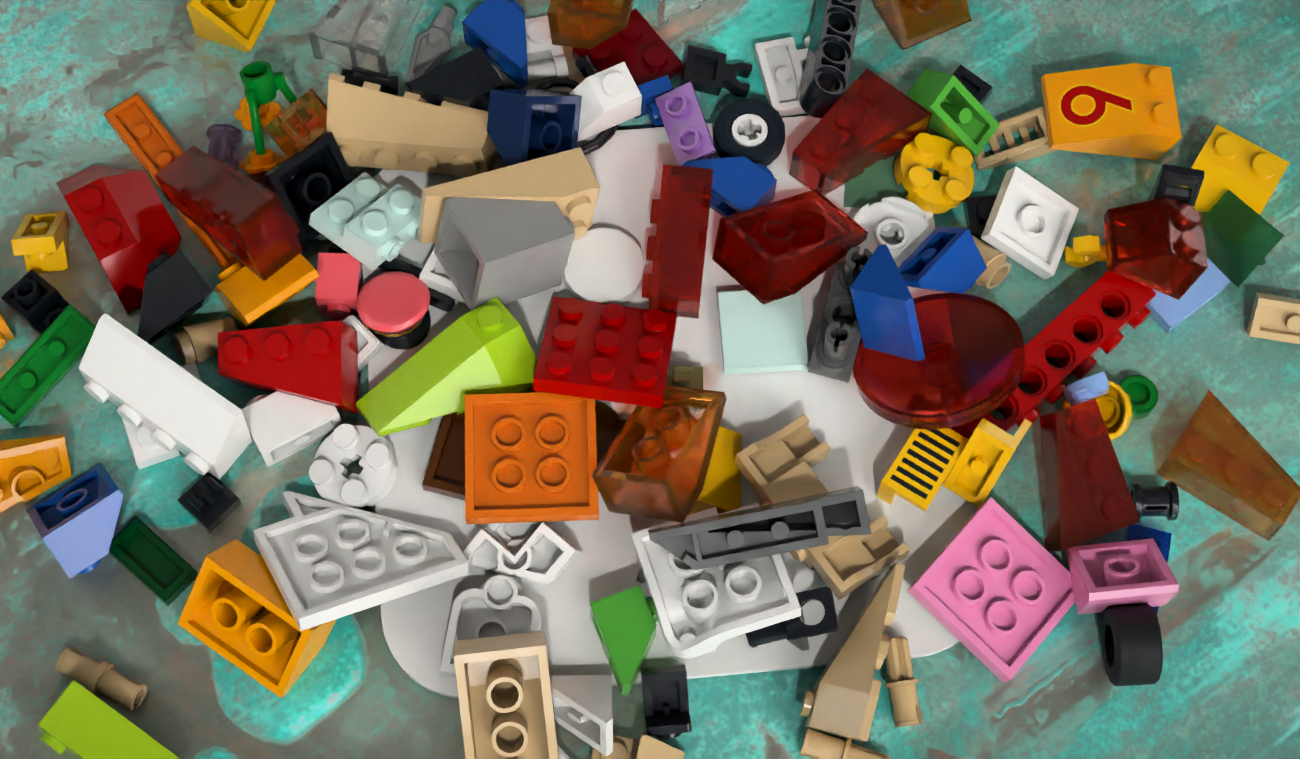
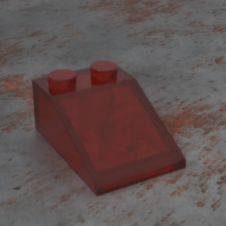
M814 189L720 218L712 260L764 305L796 294L843 258L849 249L865 241L868 232L819 191Z

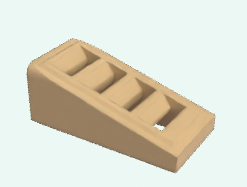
M1043 107L999 121L1000 126L989 139L993 155L986 157L982 149L978 156L973 157L978 170L983 171L1055 152V149L1049 148ZM1035 128L1039 139L1031 141L1028 130ZM1019 132L1024 144L1016 146L1012 133ZM1004 136L1009 149L1001 152L996 137Z

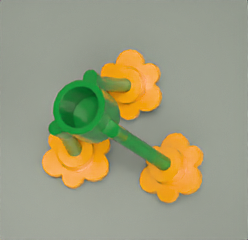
M256 61L241 69L239 74L245 89V97L241 99L240 108L235 111L234 115L238 121H241L242 127L245 130L253 131L256 150L251 151L246 156V160L239 162V166L249 174H257L263 171L268 172L287 159L286 156L278 155L277 152L265 148L261 128L273 126L274 119L278 118L282 113L281 106L276 102H272L277 96V90L280 89L298 114L294 120L295 126L289 130V134L291 137H295L299 143L306 142L313 135H318L324 131L327 110H322L321 107L305 110L287 85L283 72L273 73L272 67L268 62Z

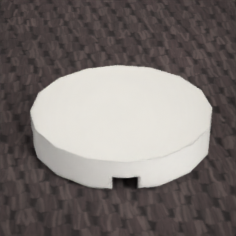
M601 227L588 230L582 238L573 241L563 277L566 287L576 299L622 305L634 297L639 290L644 277L645 261L641 248L631 236L618 229Z

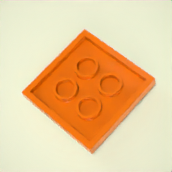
M545 392L465 395L466 523L491 524L599 520L595 399Z

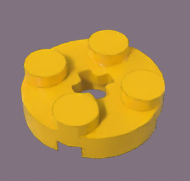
M919 133L898 154L894 163V177L897 184L899 185L902 182L903 187L908 192L905 197L923 211L933 212V214L947 213L951 208L960 206L973 190L975 180L974 171L971 166L973 156L968 149L957 146L946 138L928 133ZM927 168H933L941 175L938 181L934 180L933 173L927 170Z

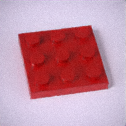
M553 296L533 378V391L662 409L678 313Z

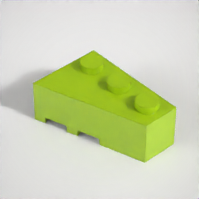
M75 680L70 683L37 725V729L43 733L39 739L60 755L67 750L78 759H180Z

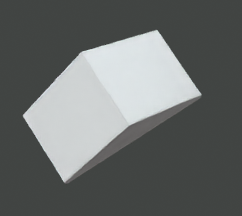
M612 675L550 676L555 722L606 757L613 753Z

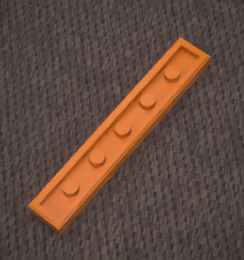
M138 92L104 113L107 122L222 272L237 262L243 268L256 259L252 252L258 249L256 244Z

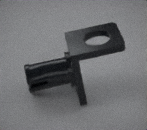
M825 586L796 593L801 606V616L746 633L750 647L754 648L758 645L787 639L797 648L804 651L809 650L808 637L837 631L838 622L832 590ZM817 600L823 604L825 615L818 624L807 625L804 621L802 607L809 601Z

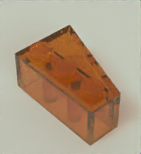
M1210 390L1192 414L1156 473L1169 482H1175L1179 488L1267 541H1270L1282 528L1300 498V487Z

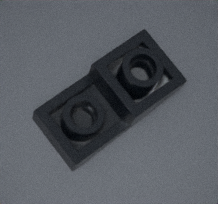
M32 269L1 297L40 336L70 304L63 299L56 288Z

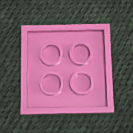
M992 497L979 507L907 590L1003 683L1010 681L1075 603L1070 572Z

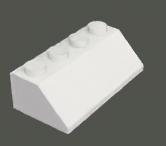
M104 313L100 317L78 368L86 382L83 388L97 401L104 403L108 399L118 406L117 413L132 426L137 427L140 423L152 431L150 434L151 438L167 451L176 448L186 455L184 461L194 471L203 476L209 472L220 480L253 441L242 410L108 314Z

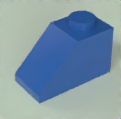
M515 0L483 1L462 21L464 41L473 50L481 47L492 65L524 89L529 84L524 10Z
M745 156L688 160L681 167L680 185L743 232L770 204L775 196L777 179L774 178L772 172L761 163L755 164Z
M937 226L898 269L907 287L964 294V292L973 287L975 281L987 269V266L969 229Z

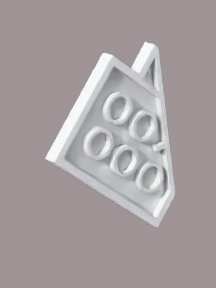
M291 491L283 493L284 506L291 518L253 530L255 543L300 631L469 574L468 561L449 532Z

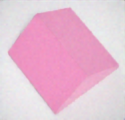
M1154 538L1067 547L1077 615L1104 612L1109 606L1149 604L1152 607L1164 606L1178 593L1179 584Z

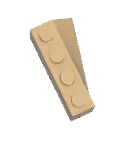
M330 73L328 78L326 132L333 134L347 166L452 174L465 177L488 172L493 169L498 150L487 132V111L447 101H442L440 106L429 104L419 94L405 91L404 96L400 97L380 92L381 85L364 81L363 86L360 87L345 83V76Z

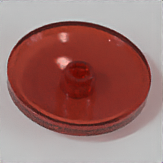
M937 293L913 298L925 359L914 361L864 348L862 338L860 339L853 365V373L861 398L872 411L885 420L915 429L956 427L991 413L1001 406L1016 390L1023 377L1026 365L1022 332L1014 318L999 305L969 294Z

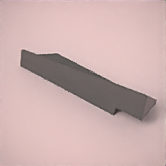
M856 486L648 530L652 542L660 545L694 570L827 545L829 544L828 536L871 534L863 489Z

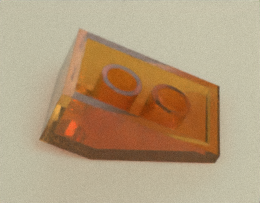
M666 385L662 409L639 405L635 407L592 474L609 512L680 523L684 522L703 490L727 399L724 392Z

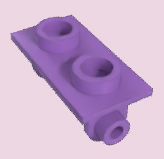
M690 81L655 98L678 167L681 168L688 160L711 159L713 157L712 153L716 152L692 82Z

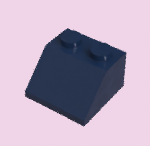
M490 89L487 132L506 166L577 148L582 96L546 89Z

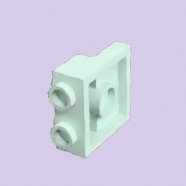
M363 172L310 214L309 225L373 271L384 261L390 262L396 258L402 247L412 238L418 239L421 199L399 183L393 188L388 189L369 174Z

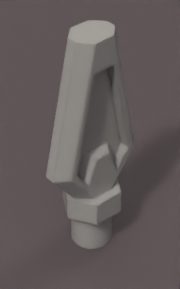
M443 6L438 17L432 20L429 28L416 35L404 82L405 85L408 86V82L438 68L450 53L451 45L448 36H450L454 28L452 23L457 14L454 9Z

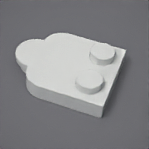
M496 574L487 578L480 586V589H467L455 598L439 669L441 676L456 678L453 657L454 641L537 632L540 630L541 618L539 608L532 599L523 596L522 588L516 579L509 575Z

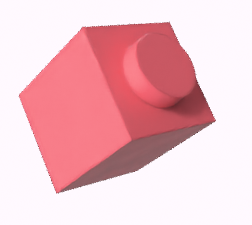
M318 253L317 272L320 276L316 279L315 301L319 314L326 315L334 320H344L349 315L359 316L356 302L363 286V264L348 253Z

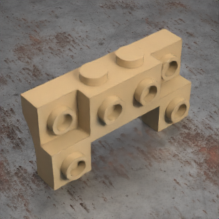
M805 414L776 433L752 443L736 454L734 464L760 496V506L829 492L811 470V467L828 457L830 446L826 441L821 444L808 428L810 420ZM882 515L870 524L871 534L828 536L829 544L791 551L789 553L798 563L804 561L810 570L815 568L837 599L840 600L869 579L875 580L888 571L890 566L905 559L910 548L905 542L901 545L898 544L887 530L888 520Z

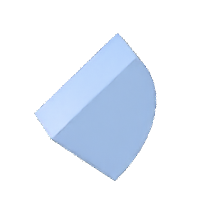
M1105 371L1063 388V393L1067 404L1070 403V405L1107 394L1109 383Z

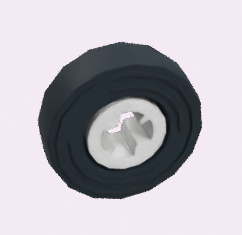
M740 99L728 104L719 113L713 127L714 146L721 158L745 156L755 164L761 163L768 166L780 155L784 146L785 124L779 112L768 103L757 99ZM750 129L752 134H756L755 139L748 140V137L743 135V130Z

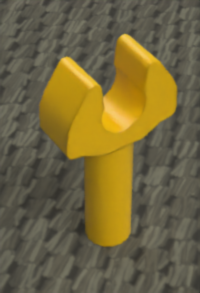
M1088 235L1074 237L1073 247L1065 246L1064 257L1066 264L1077 268H1085L1096 261L1117 263L1121 260L1125 264L1139 265L1142 260V251L1137 248L1100 245L1099 236Z

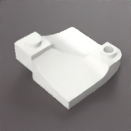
M757 502V503H754V504H751V505H748V506H744V507H741V508H738V509H735V510H731V511H728V512H725V513H722V514L731 513V512H736V511H741V510L750 509V508H755V507H760V506H759V504H758V502ZM716 507L631 533L632 542L657 613L664 640L670 652L680 658H694L716 651L717 647L725 640L801 616V606L781 554L694 570L678 557L652 542L649 538L648 530L717 516ZM686 633H690L695 636V638L689 642H683L680 640L681 636Z

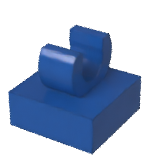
M668 75L637 86L642 95L641 115L634 118L637 119L648 115L653 128L664 126L655 98L674 89Z

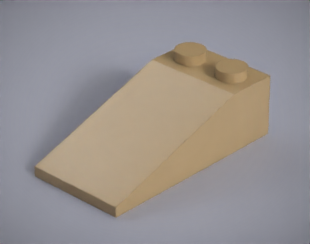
M581 147L427 187L422 189L418 239L420 243H436L444 199L470 197L554 201L562 214L571 220L575 230V238L573 240L575 241L582 238L591 228L600 186Z
M545 631L454 641L453 657L465 759H559Z

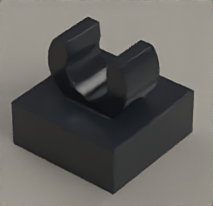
M209 472L178 499L180 505L209 533L242 504L240 499L226 485Z

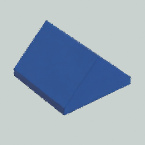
M887 245L878 246L850 286L864 348L914 361L925 359L913 297Z

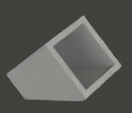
M451 197L444 199L434 253L466 305L472 311L495 297L504 305L561 285L571 246L575 238V230L571 220L562 214L554 201Z

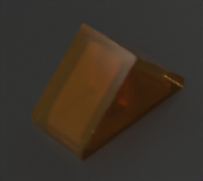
M311 88L263 129L289 158L295 153H300L326 131L327 106Z

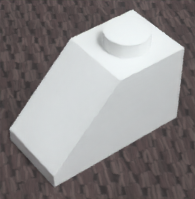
M625 62L587 77L569 93L582 96L577 142L641 115L642 95Z
M279 391L270 395L256 396L246 404L245 408L241 409L251 438L267 468L328 437L337 426L342 424L335 406Z

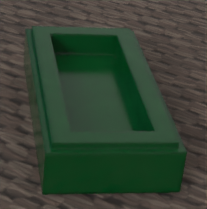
M137 516L112 538L109 553L167 607L198 576V572Z

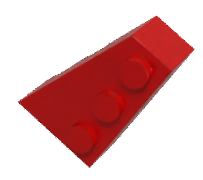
M341 320L218 332V375L239 385L271 393L279 391L359 414V410L356 408V402L359 400L357 331Z

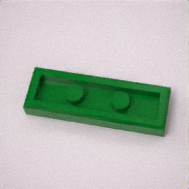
M69 304L0 379V415L16 428L23 423L85 354L96 325L73 305Z

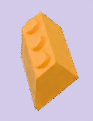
M234 539L205 557L177 624L282 698L288 693L325 645L336 619L300 631L263 557L239 540Z

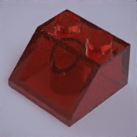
M1164 197L1111 208L1105 212L1104 227L1107 270L1179 300L1208 268L1202 212L1193 206Z

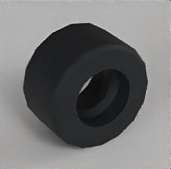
M1149 604L1109 606L1104 611L1102 619L1103 657L1106 673L1114 686L1151 685L1160 679L1163 663L1161 629L1157 614Z

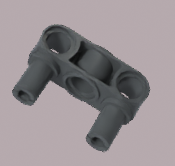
M857 246L848 250L845 263L837 262L808 368L809 373L847 383L850 380L861 339L850 286L872 256V252L866 248L863 255H859L860 247ZM845 317L852 322V325L849 326L844 323V326H840V322H835L834 319Z

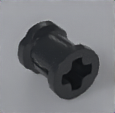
M1131 482L1127 493L1130 520L1139 521L1141 517L1165 516L1168 521L1176 520L1179 513V493L1176 483L1167 482L1165 486L1140 487L1138 482Z

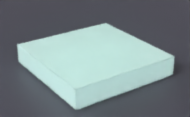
M801 287L718 292L717 302L724 375L808 370L809 361Z

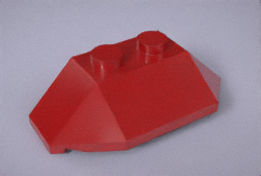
M92 165L56 184L127 314H130L141 308L145 273L148 271L147 266L165 252H168L171 257L176 254L182 237L144 170Z

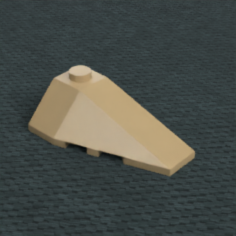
M896 563L889 567L815 682L813 691L805 690L799 713L800 716L806 717L804 727L850 738L855 741H868L882 682L873 678L875 669L880 670L884 659L887 657L890 642H888L889 636L884 634L886 625H892L896 614L905 565Z

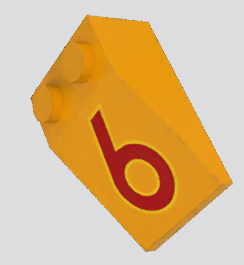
M1130 63L1044 74L1040 78L1050 149L1158 161L1182 138L1171 67Z

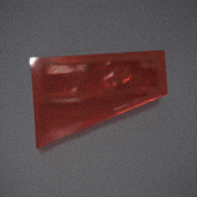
M866 68L793 150L789 175L818 196L823 197L861 175L865 168L881 159L885 161L894 156L895 151L907 145L919 133H927L932 113Z
M663 164L660 199H652L650 223L657 224L656 236L648 235L646 260L653 261L652 274L644 273L642 298L649 299V310L658 309L664 312L678 313L677 317L697 319L699 317L713 169Z
M1096 398L1077 402L1041 415L1042 470L1045 472L1043 511H1046L1047 538H1044L1045 549L1047 551H1063L1140 522Z

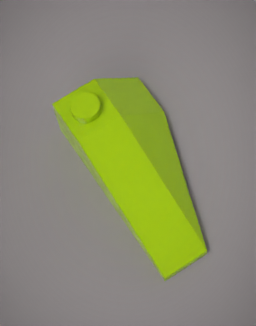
M495 297L458 318L356 402V408L378 437L428 425L432 418L456 412L457 415L465 413V395L531 392L533 390V378L538 360L520 324L502 302Z

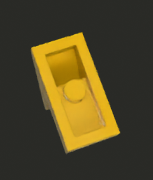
M67 211L26 214L11 239L14 256L24 255L27 272L31 269L36 273L68 269Z

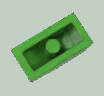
M924 69L902 99L926 126L957 146L965 147L973 156H978L1000 126L992 115L952 74Z
M640 585L590 603V617L622 696L631 693L640 673V668H642L656 637L655 622L659 621L651 596L645 598Z

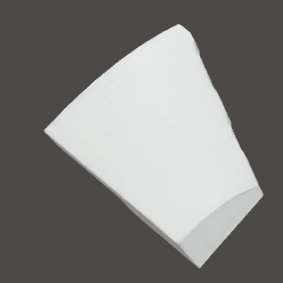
M548 522L491 523L485 529L481 528L462 553L468 561V566L550 585L574 561L581 550Z

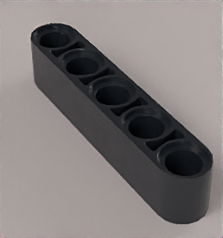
M817 0L799 96L802 109L812 117L825 118L829 116L848 86L862 0Z

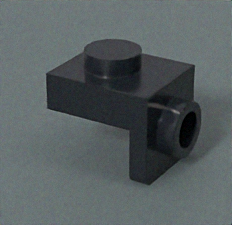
M685 664L640 668L647 735L671 739L680 736L682 733L691 732L692 724L689 714Z

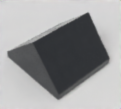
M326 132L264 174L261 207L301 246L306 245L321 234L309 225L310 214L354 180L331 132Z

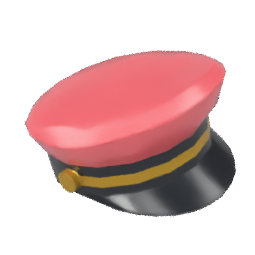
M388 271L374 276L362 286L356 302L359 317L363 325L385 345L395 349H410L422 343L430 330L431 320L428 310L430 292L425 283L413 274L403 271Z

